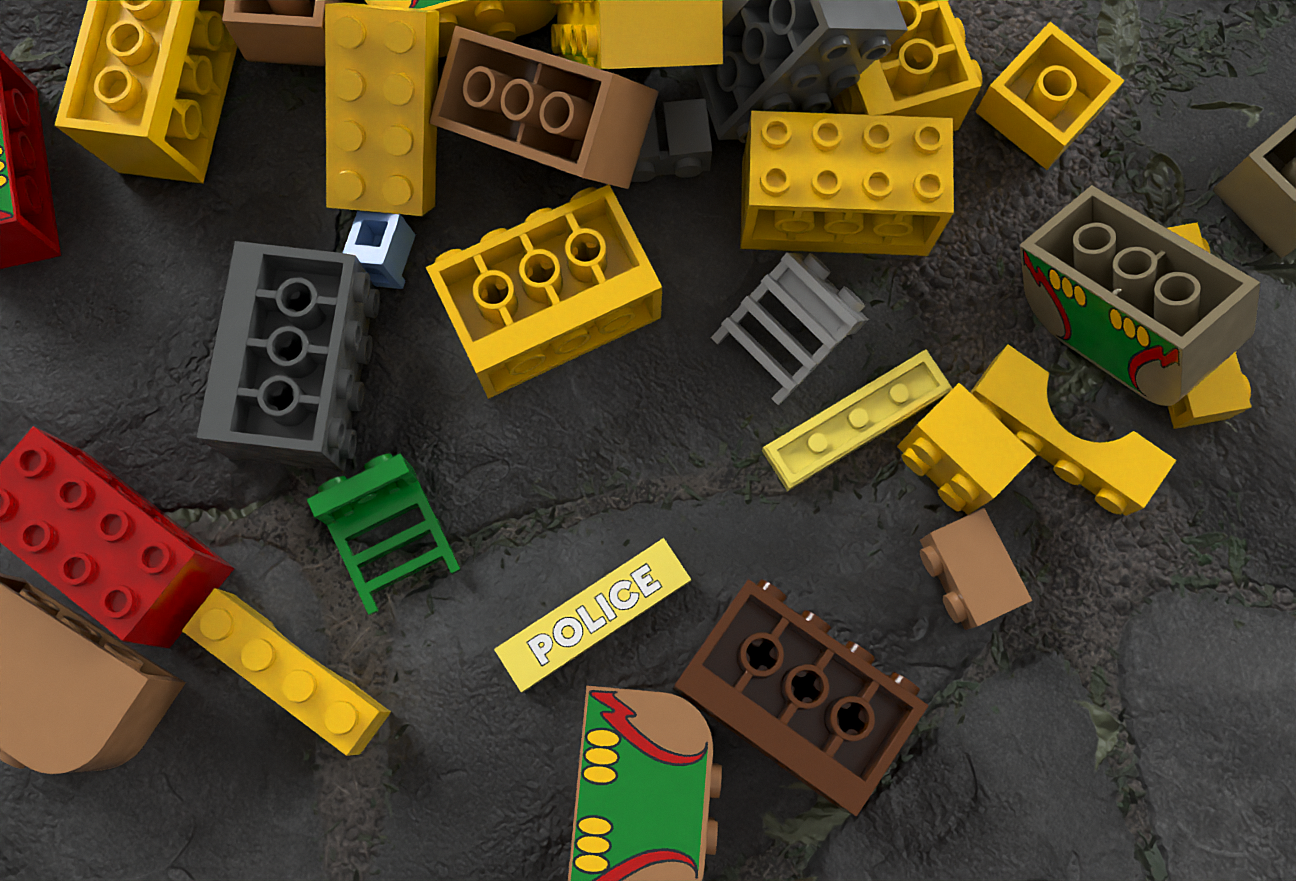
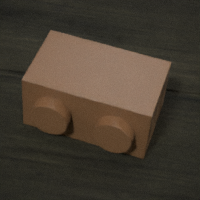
M985 508L939 528L920 539L923 549L920 550L921 560L932 577L938 576L946 592V595H943L945 608L955 623L961 622L965 630L980 626L1032 601Z

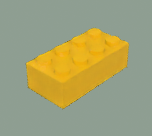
M354 3L325 4L327 208L423 216L435 207L437 126L430 124L429 121L438 91L439 11Z

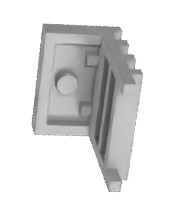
M787 252L780 259L781 262L775 269L760 281L761 284L750 296L744 298L739 308L721 323L722 326L711 337L717 344H720L731 334L783 386L771 398L777 405H780L847 335L856 334L869 320L861 312L865 307L864 303L845 286L839 291L826 278L831 273L830 270L811 253L805 258L802 254ZM769 291L823 343L813 355L759 303ZM749 312L803 364L793 376L739 324Z

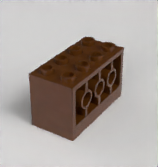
M748 579L672 689L834 806L857 817L929 705L916 697L920 689L907 678L896 672H892L888 676L873 667L872 663L875 657L867 650L852 641H848L846 645H843L829 636L827 633L831 627L824 620L808 610H804L800 615L786 606L783 602L787 596L777 587L763 579L757 585ZM760 646L766 651L765 659L768 661L767 667L761 665L754 669L749 664L751 657L746 651L748 647L755 649ZM804 677L808 681L807 688L810 694L809 697L797 699L793 695L795 688L791 685L792 679ZM849 709L851 713L850 719L852 720L851 727L840 729L838 726L839 719L837 718L838 710Z

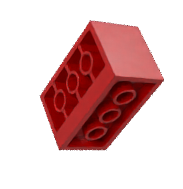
M34 426L0 464V543L122 641L170 648L183 633L182 629L214 588L218 589L235 569L87 452Z

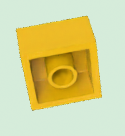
M1049 22L993 81L979 104L976 113L1048 170L1106 107L1125 80L1057 26Z
M960 383L897 446L903 452L901 457L904 463L919 476L926 474L939 487L938 494L941 499L956 511L963 510L967 515L994 499L1036 456Z

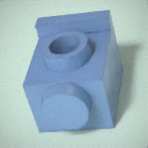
M357 211L343 253L355 254L366 273H369L374 286L403 289L405 279L402 277V273L415 238V233L400 214Z

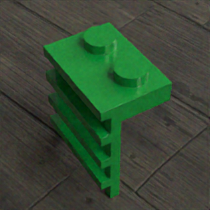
M401 453L394 457L392 454L378 456L364 465L365 471L349 479L345 476H340L328 480L318 487V494L306 499L314 517L328 526L364 607L370 616L379 612L372 594L443 559L452 575L461 571L454 552L441 529L442 527L429 504V500L416 477L417 475L413 467ZM417 507L420 508L425 521L353 555L348 541ZM432 533L438 545L437 548L368 582L365 581L360 570L361 567Z

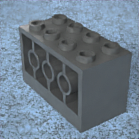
M722 0L723 64L693 66L703 97L706 99V105L718 140L739 139L740 142L746 143L751 111L823 113L831 106V101L844 89L856 84L860 79V74L874 61L886 56L891 51V45L908 30L897 0Z
M235 241L197 433L199 440L229 459L345 472L346 461L354 457L357 444L356 430H352L355 411H361L364 403L365 387L364 383L360 382L363 364H369L372 355V337L368 335L370 319L378 316L380 308V292L375 288L369 273H366L355 254Z

